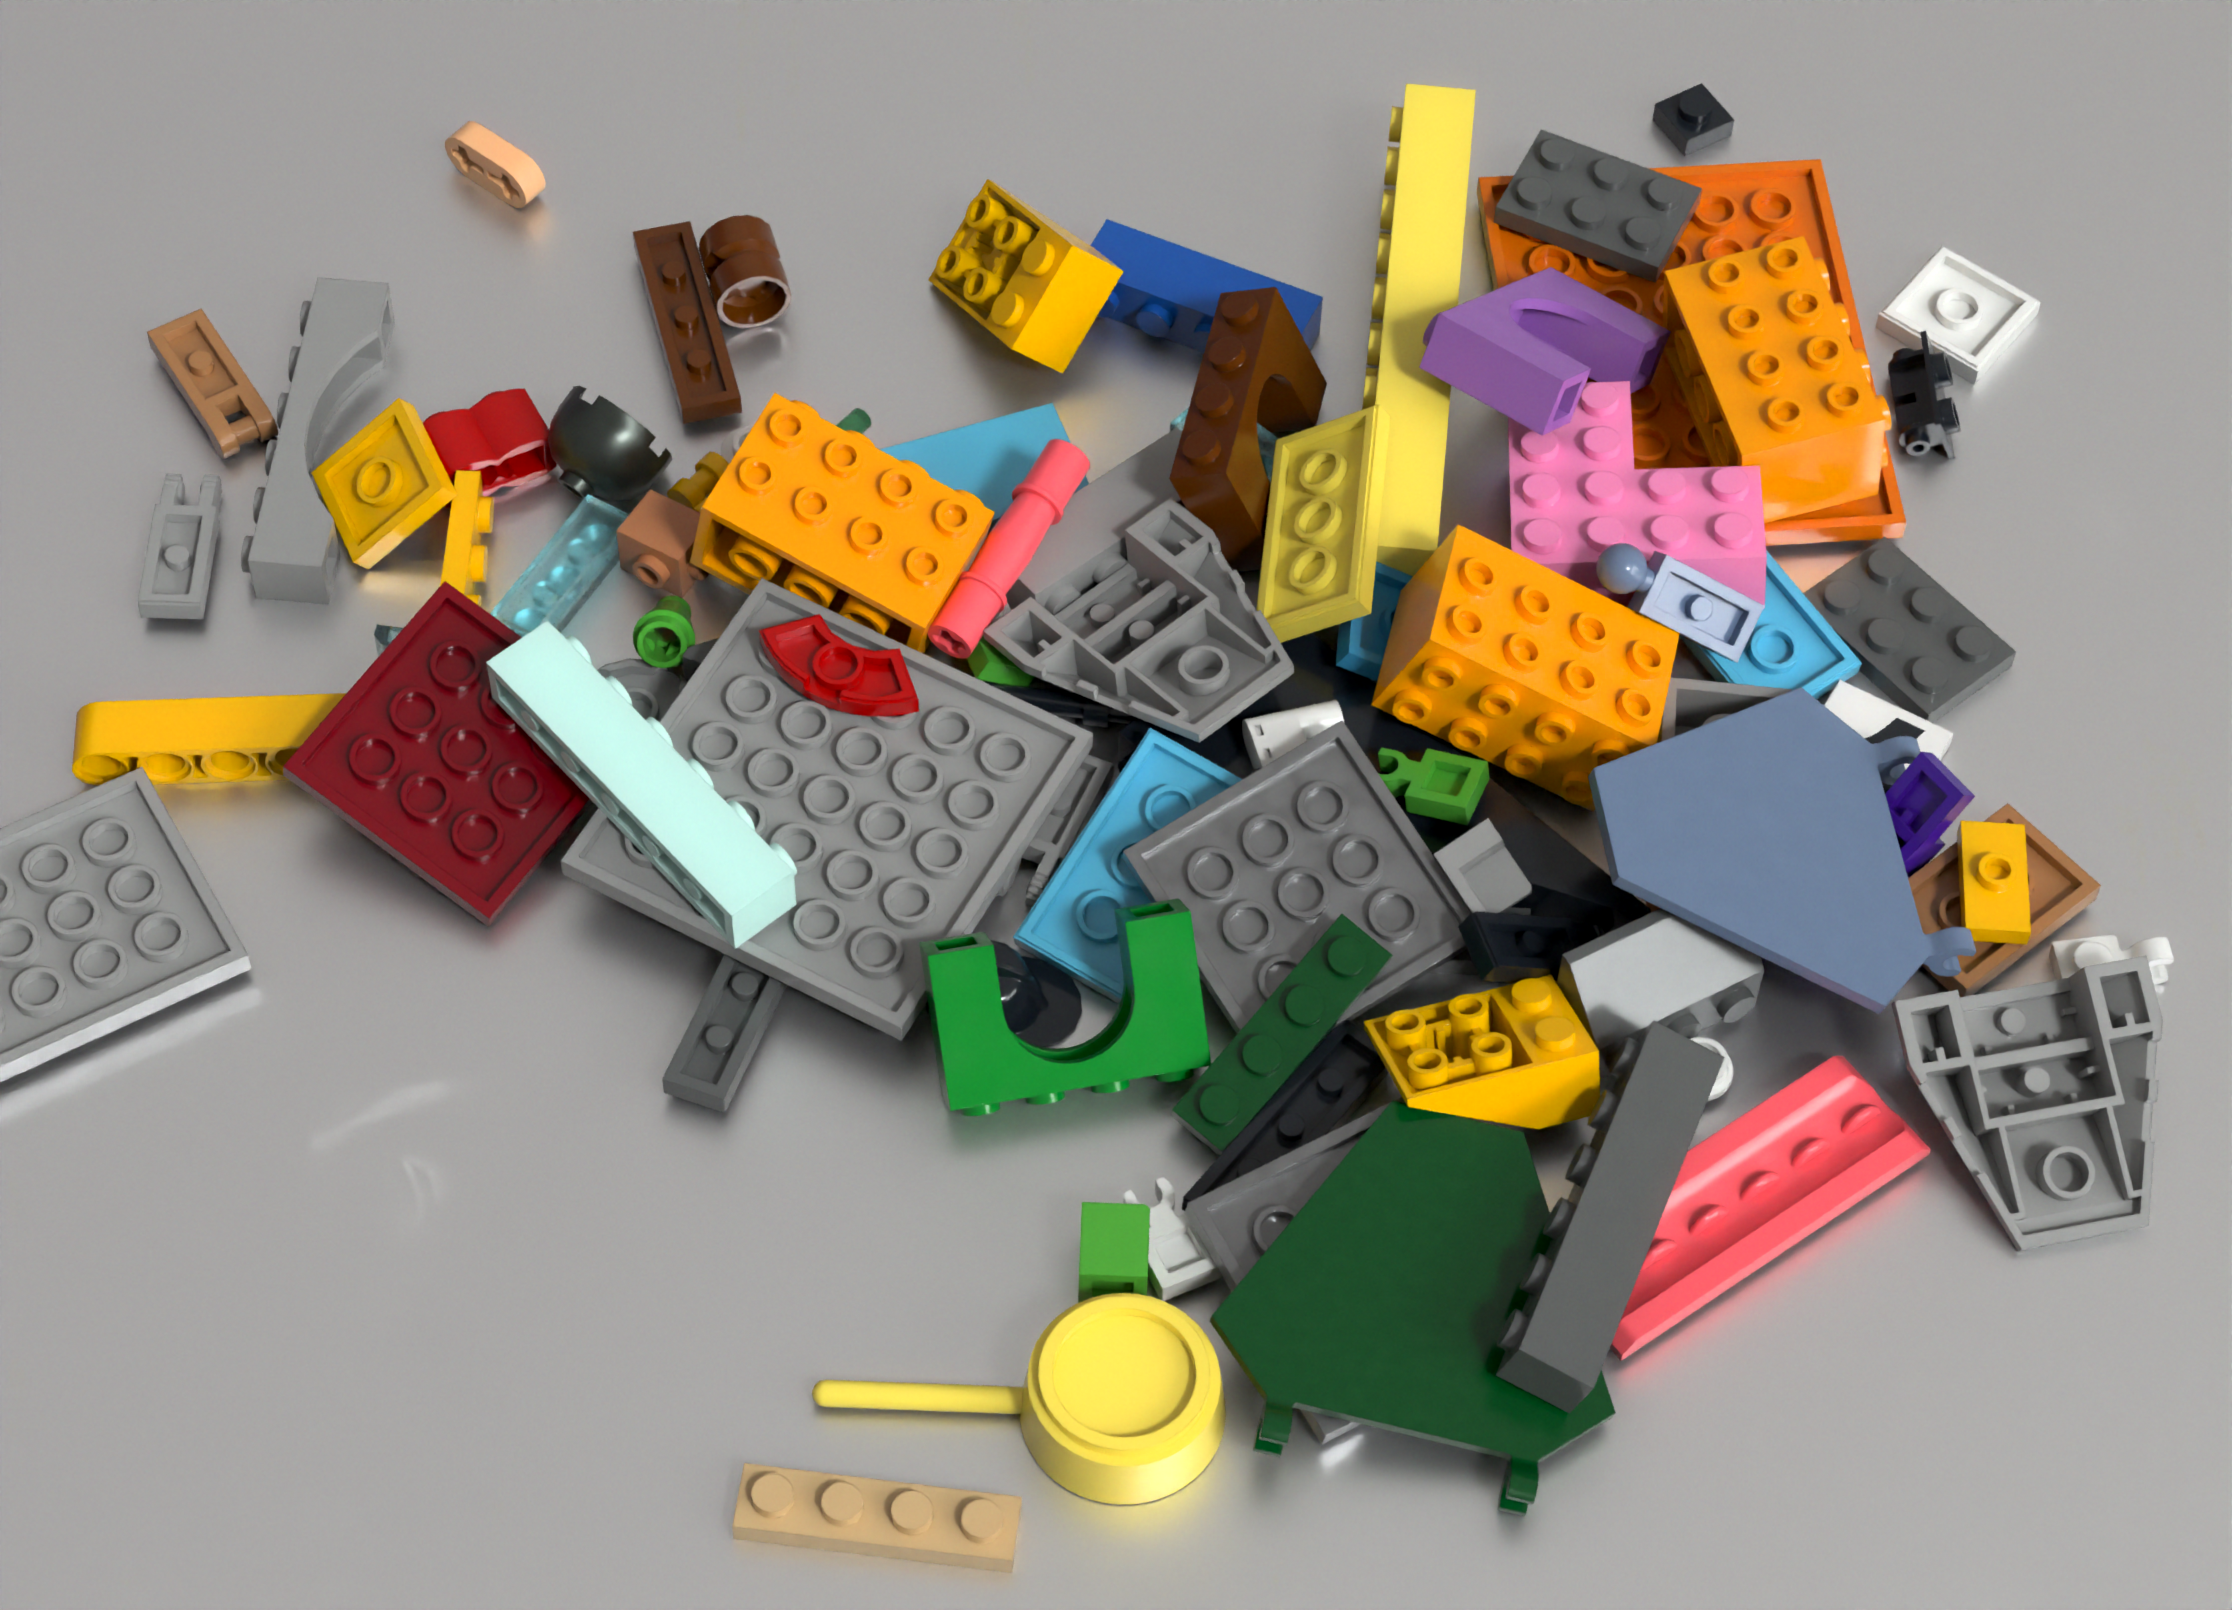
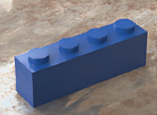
M1106 219L1090 245L1124 271L1099 312V317L1116 320L1143 330L1151 336L1162 337L1195 349L1204 355L1220 293L1276 287L1310 351L1320 335L1322 296Z

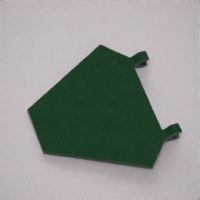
M1391 1101L1210 1318V1323L1264 1400L1253 1444L1254 1452L1280 1458L1283 1445H1287L1293 1418L1292 1408L1314 1412L1505 1458L1508 1464L1499 1493L1497 1510L1525 1516L1528 1504L1533 1505L1536 1498L1539 1480L1538 1463L1614 1416L1616 1412L1602 1370L1594 1389L1570 1413L1496 1376L1505 1350L1497 1346L1499 1335L1513 1310L1517 1309L1522 1312L1529 1295L1520 1290L1522 1279L1536 1254L1541 1253L1545 1255L1552 1239L1543 1234L1550 1211L1524 1132L1451 1114L1410 1108L1406 1103Z

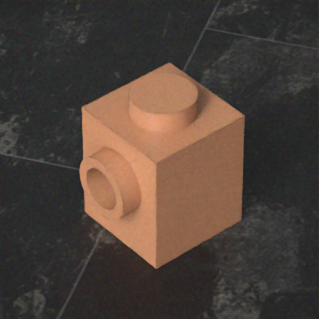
M650 489L616 530L620 568L635 575L643 584L650 588H662L683 598L697 580L702 581L710 574L690 563L700 513Z

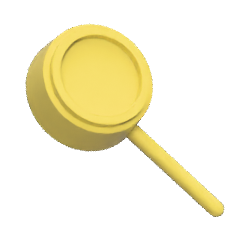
M1113 1293L1089 1298L1058 1315L1042 1332L1035 1344L1023 1387L826 1379L816 1383L812 1390L813 1400L822 1407L1019 1414L1025 1443L1037 1464L1049 1477L1065 1489L1081 1497L1097 1502L1118 1505L1139 1504L1158 1500L1175 1493L1192 1482L1207 1467L1218 1450L1226 1420V1405L1219 1362L1207 1335L1192 1318L1175 1306L1150 1296L1131 1293Z

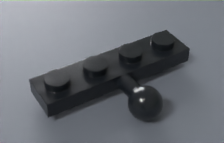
M1350 1020L1335 1027L1183 1196L1182 1210H1186L1188 1202L1342 1127L1389 1074L1367 1033Z

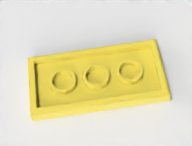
M1380 404L1275 441L1256 610L1262 611L1280 643L1369 615L1372 612L1390 415Z

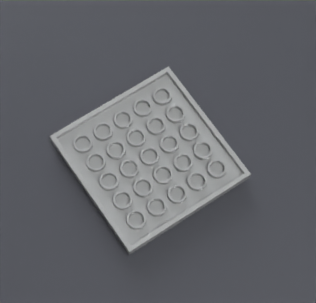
M761 578L659 723L669 734L673 748L686 761L693 758L703 766L713 782L714 790L727 803L734 800L746 810L753 821L755 832L768 845L777 843L789 854L797 870V874L794 876L796 905L734 949L599 808L562 858V873L902 1041L928 1001L919 942L971 934L1089 754L1093 747V733ZM820 614L832 633L853 646L874 651L900 648L919 699V712L888 717L854 715L828 708L805 697L790 686L773 668L760 644L759 630Z

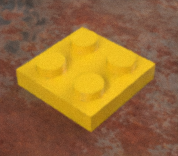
M400 398L395 400L311 472L353 563L368 570L457 496L414 405Z

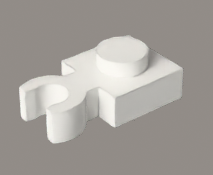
M1164 1177L1156 1179L1155 1195L1160 1203L1149 1207L1148 1277L1160 1300L1166 1301L1220 1279L1222 1275L1187 1215L1182 1214L1176 1217L1174 1213L1175 1191L1171 1183ZM1132 1190L1124 1192L1123 1204H1140Z

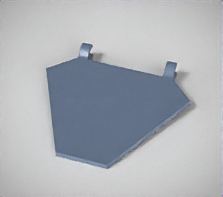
M1800 687L1593 768L1588 776L1613 885L1877 1014H1880L1922 964L1929 966L1930 970L1939 976H1956L1961 972L1957 955L1974 956L1977 952L1971 930L1968 928L1950 927L1932 934H1924L1922 931L1882 782L1893 785L1905 771L1904 764H1911L1920 753L1917 739L1913 737L1899 736L1880 743L1871 744Z

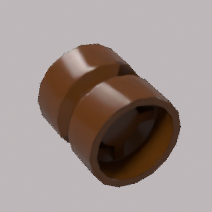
M740 215L720 220L706 230L700 239L699 253L710 282L709 287L720 319L729 326L754 328L771 323L780 317L790 305L792 293L781 261L778 260L780 259V254L770 225L759 217Z

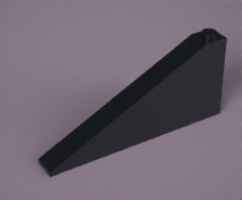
M1310 633L1281 643L1294 665V673L1200 743L1142 719L1136 718L1119 731L1117 768L1121 773L1149 728H1152L1239 778L1244 779L1251 775L1250 770H1254L1243 738L1242 721L1244 719L1332 700L1338 701L1345 725L1379 774H1390L1389 772L1380 771L1378 753L1381 747L1402 752L1409 760L1421 762L1427 748L1460 756L1463 755L1443 739L1412 724L1402 722L1395 716L1371 705L1376 684L1367 677L1337 666V652L1314 633ZM1491 778L1468 825L1407 812L1405 796L1395 797L1432 855L1489 818L1503 839L1505 847L1532 886V893L1511 908H1531L1532 916L1571 918L1572 922L1590 923L1592 926L1595 924L1597 926L1601 925L1606 934L1651 913L1649 907L1633 894L1613 885L1611 876Z

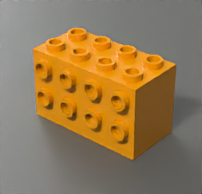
M1804 236L1664 271L1663 327L1671 331L1664 348V353L1711 466H1760L1764 523L1877 495L1879 492L1881 468L1887 467L1888 464L1887 451L1883 441L1884 431L1891 429V415L1888 404L1882 394L1874 395L1869 384L1871 374L1866 354L1862 348H1853L1849 339L1850 324L1845 307L1841 302L1833 303L1829 294L1830 280L1826 265L1821 257L1813 258Z
M774 393L701 508L690 563L748 595L751 594L761 578L924 654L931 643L927 635L929 628L957 584L962 572L968 571L987 537L995 512L986 508L981 500L972 493L959 489L953 490L931 478L920 465L909 460H898L881 451L863 434L853 430L845 431L824 420L808 404L797 400L789 401Z
M1458 524L1400 591L1371 705L1395 716L1402 722L1412 724L1451 743L1460 750L1468 751L1489 761L1516 777L1524 778L1547 789L1570 803L1580 805L1594 812L1595 806L1588 776L1593 768L1657 743L1680 633Z

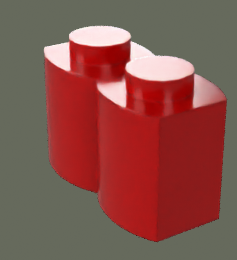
M519 388L492 392L483 397L470 409L437 412L422 422L453 487L456 470L481 471L483 496H489L500 487L521 485L544 476L557 467V463L552 459L548 443L549 429L525 389ZM452 500L444 507L451 508Z

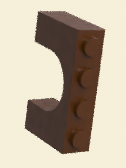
M1276 287L1220 293L1169 477L1186 509L1213 530L1220 542L1222 554L1231 569L1237 570V572L1261 570L1271 483L1262 463L1257 428L1260 434L1305 430L1316 426L1327 386L1323 374Z

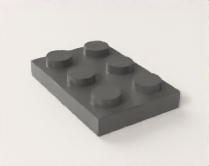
M1541 129L1496 205L1493 223L1656 283L1699 206L1702 188Z
M1886 537L1877 541L1803 593L1861 661L1862 665L1859 671L1900 708L1932 723L2009 669L2014 661L2016 651Z

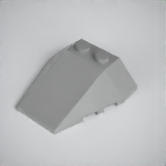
M1170 497L1125 529L1128 563L1056 615L1051 614L1032 597H1029L984 629L983 634L985 640L1025 673L1200 743L1294 673V665L1262 611L1255 609L1245 592V584L1237 570L1231 569L1222 554L1220 542L1213 530Z
M2147 955L2086 966L2065 979L1960 997L1958 990L1898 1000L1891 1004L1909 1073L2017 1251L2134 1230L2149 1225L2154 1142H2151L2153 1104L2157 1102L2159 1080H2155L2157 1042L2162 1038L2163 1018Z

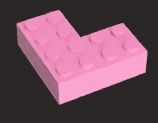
M1630 381L1585 383L1571 422L1543 436L1508 417L1512 551L1628 607L1635 591L1627 594L1613 593L1600 583L1596 572L1598 558L1606 548L1617 543H1627L1637 547L1643 553L1647 566L1654 551L1666 554L1765 606L1767 554L1760 466L1634 469Z

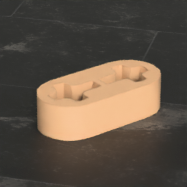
M468 121L445 141L448 157L462 174L515 208H523L545 189L544 175L531 157L475 121Z

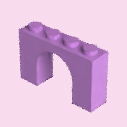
M1549 267L1435 315L1423 336V344L1427 348L1419 368L1543 436L1571 422L1588 377L1597 382L1630 381V393L1649 385L1671 331Z

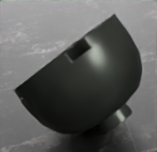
M574 386L560 404L550 423L548 443L551 456L564 471L558 481L568 491L586 502L589 501L593 494L608 501L630 500L646 492L659 479L673 460L671 453L665 448L658 457L649 448L656 437L647 428L600 395L593 404L582 400L581 398L587 388Z

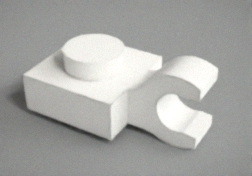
M2116 934L2054 941L2049 952L2055 980L2069 978L2086 966L2147 955L2153 983L2156 985L2168 981L2165 965L2172 964L2174 961L2167 937L2147 938L2125 950H2120Z

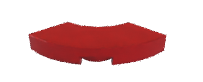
M820 614L759 630L760 644L773 668L790 686L805 697L828 708L854 715L888 717L919 712V699L900 648L874 651L853 646L832 633Z

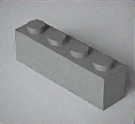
M1178 428L1173 429L1072 495L1063 510L1064 514L1060 522L1050 525L1030 563L1006 594L1007 603L1011 609L1032 597L1051 614L1056 615L1128 563L1125 529L1170 497L1186 509L1169 479L1182 431Z

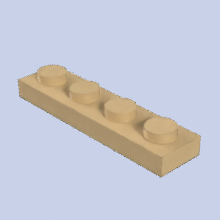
M744 1463L732 1525L733 1539L1012 1573L1022 1511V1497Z

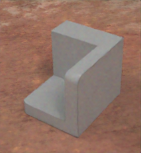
M1489 818L1433 854L1471 913L1475 911L1503 913L1532 893L1531 884L1505 847L1503 839Z

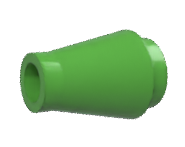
M674 595L663 597L635 625L633 644L638 655L648 664L658 668L676 667L683 663V655L687 648L695 645V634L691 622V608L683 598Z

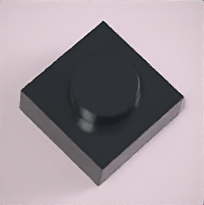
M1702 83L1656 103L1652 119L1684 156L1731 136L1734 125L1732 116Z

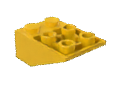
M987 179L978 196L969 204L966 216L948 247L939 255L936 267L928 280L1009 348L1063 374L1124 271L1095 248L995 182Z
M1552 975L1523 979L1515 984L1475 994H1463L1451 1000L1411 1010H1399L1387 1016L1364 1021V1030L1406 1105L1410 1108L1532 1129H1542L1589 1117L1600 1097L1599 1050Z

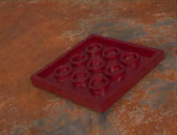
M444 581L284 764L283 775L489 927L593 801L492 698L486 662L522 637Z

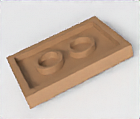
M2008 803L1983 822L2025 824L2031 934L2027 945L1974 941L1977 951L1974 956L1957 955L1961 972L1956 976H1939L1933 973L1929 966L1921 965L1949 991L1958 990L1960 997L1975 994L2096 900L2101 887L2095 879ZM1956 842L1908 878L1924 934H1932L1950 927H1961L1958 849Z

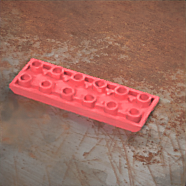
M1844 1056L1829 1058L1687 1151L1610 1349L1622 1361L1927 1157L1931 1149L1899 1115L1884 1103L1874 1088Z

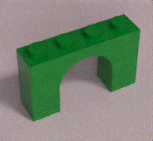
M1179 898L1114 909L1124 980L1119 1007L1108 1025L1092 1039L1076 1046L1060 1049L1033 1045L1018 1037L1008 1027L1003 1012L994 944L984 931L919 942L941 1094L949 1110H960L964 1116H981L998 1111L1000 1109V1102L1025 1098L1028 1104H1049L1064 1099L1065 1091L1090 1087L1094 1093H1112L1128 1088L1131 1079L1155 1075L1157 1081L1174 1082L1194 1076V1068L1210 1066L1211 1057L1191 911Z

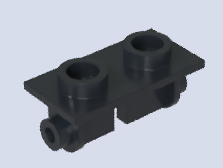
M1922 331L1920 334L1923 349L1916 351L1909 348L1899 349L1894 352L1891 361L1888 363V373L1896 405L1916 400V402L1895 407L1899 444L1906 449L1908 454L1913 456L1924 455L1930 450V447L1943 444L1948 458L1953 459L1955 455L1951 434L1960 432L1961 428L1954 400L1952 397L1945 398L1944 387L1953 385L1952 372L1945 351L1935 353L1927 332Z

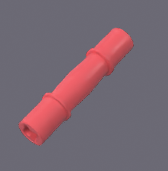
M1050 440L1023 482L1016 485L1012 491L1013 502L988 534L969 570L962 572L957 584L929 628L927 634L929 639L941 651L956 658L965 659L970 657L984 635L983 630L990 626L997 613L1003 611L1007 605L1006 594L1030 563L1050 525L1060 522L1065 506L1090 469V462L1087 456L1078 447L1064 440Z

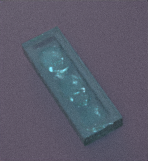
M588 494L490 614L521 637H524L547 620L561 633L619 562L616 530L629 514Z

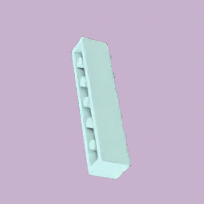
M547 620L486 662L492 698L734 949L796 905L794 876L797 874V870L789 854L777 843L768 845L755 832L753 821L746 810L734 800L727 803L714 790L713 782L703 766L693 758L686 761L673 748L669 734L655 718L649 717L645 720L636 711L623 685L613 676L604 678L592 666L590 655L576 637L569 635L565 638Z

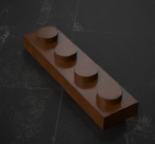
M687 221L634 231V249L683 424L742 413L740 392L691 222Z

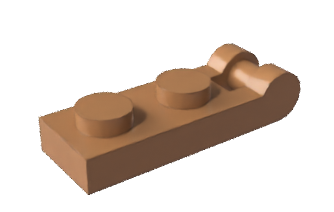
M202 309L147 332L151 349L209 435L215 451L222 460L239 453V446L257 438L262 443L279 435L276 422L267 405ZM242 410L246 417L230 424L225 419V417Z

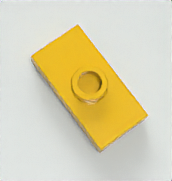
M1961 820L1957 830L1961 927L1971 930L1973 941L2027 945L2031 934L2025 824Z

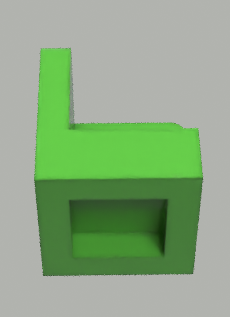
M1082 1202L1078 1303L1089 1298L1113 1293H1131L1147 1296L1150 1208L1147 1205Z

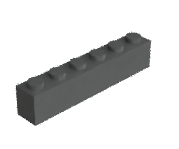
M1654 1020L1636 1041L1626 1037L1622 1042L1609 1069L1610 1073L1618 1077L1612 1092L1607 1089L1603 1091L1588 1119L1587 1125L1596 1129L1590 1146L1585 1143L1580 1146L1567 1170L1565 1179L1574 1183L1568 1200L1561 1197L1545 1223L1543 1234L1552 1238L1545 1255L1541 1253L1536 1254L1522 1279L1520 1290L1529 1294L1522 1312L1514 1309L1499 1335L1497 1346L1505 1350L1496 1376L1567 1413H1570L1594 1389L1725 1057Z

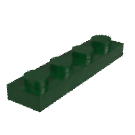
M1341 914L1171 1111V1116L1220 1156L1310 1056L1389 964L1393 955L1345 915Z

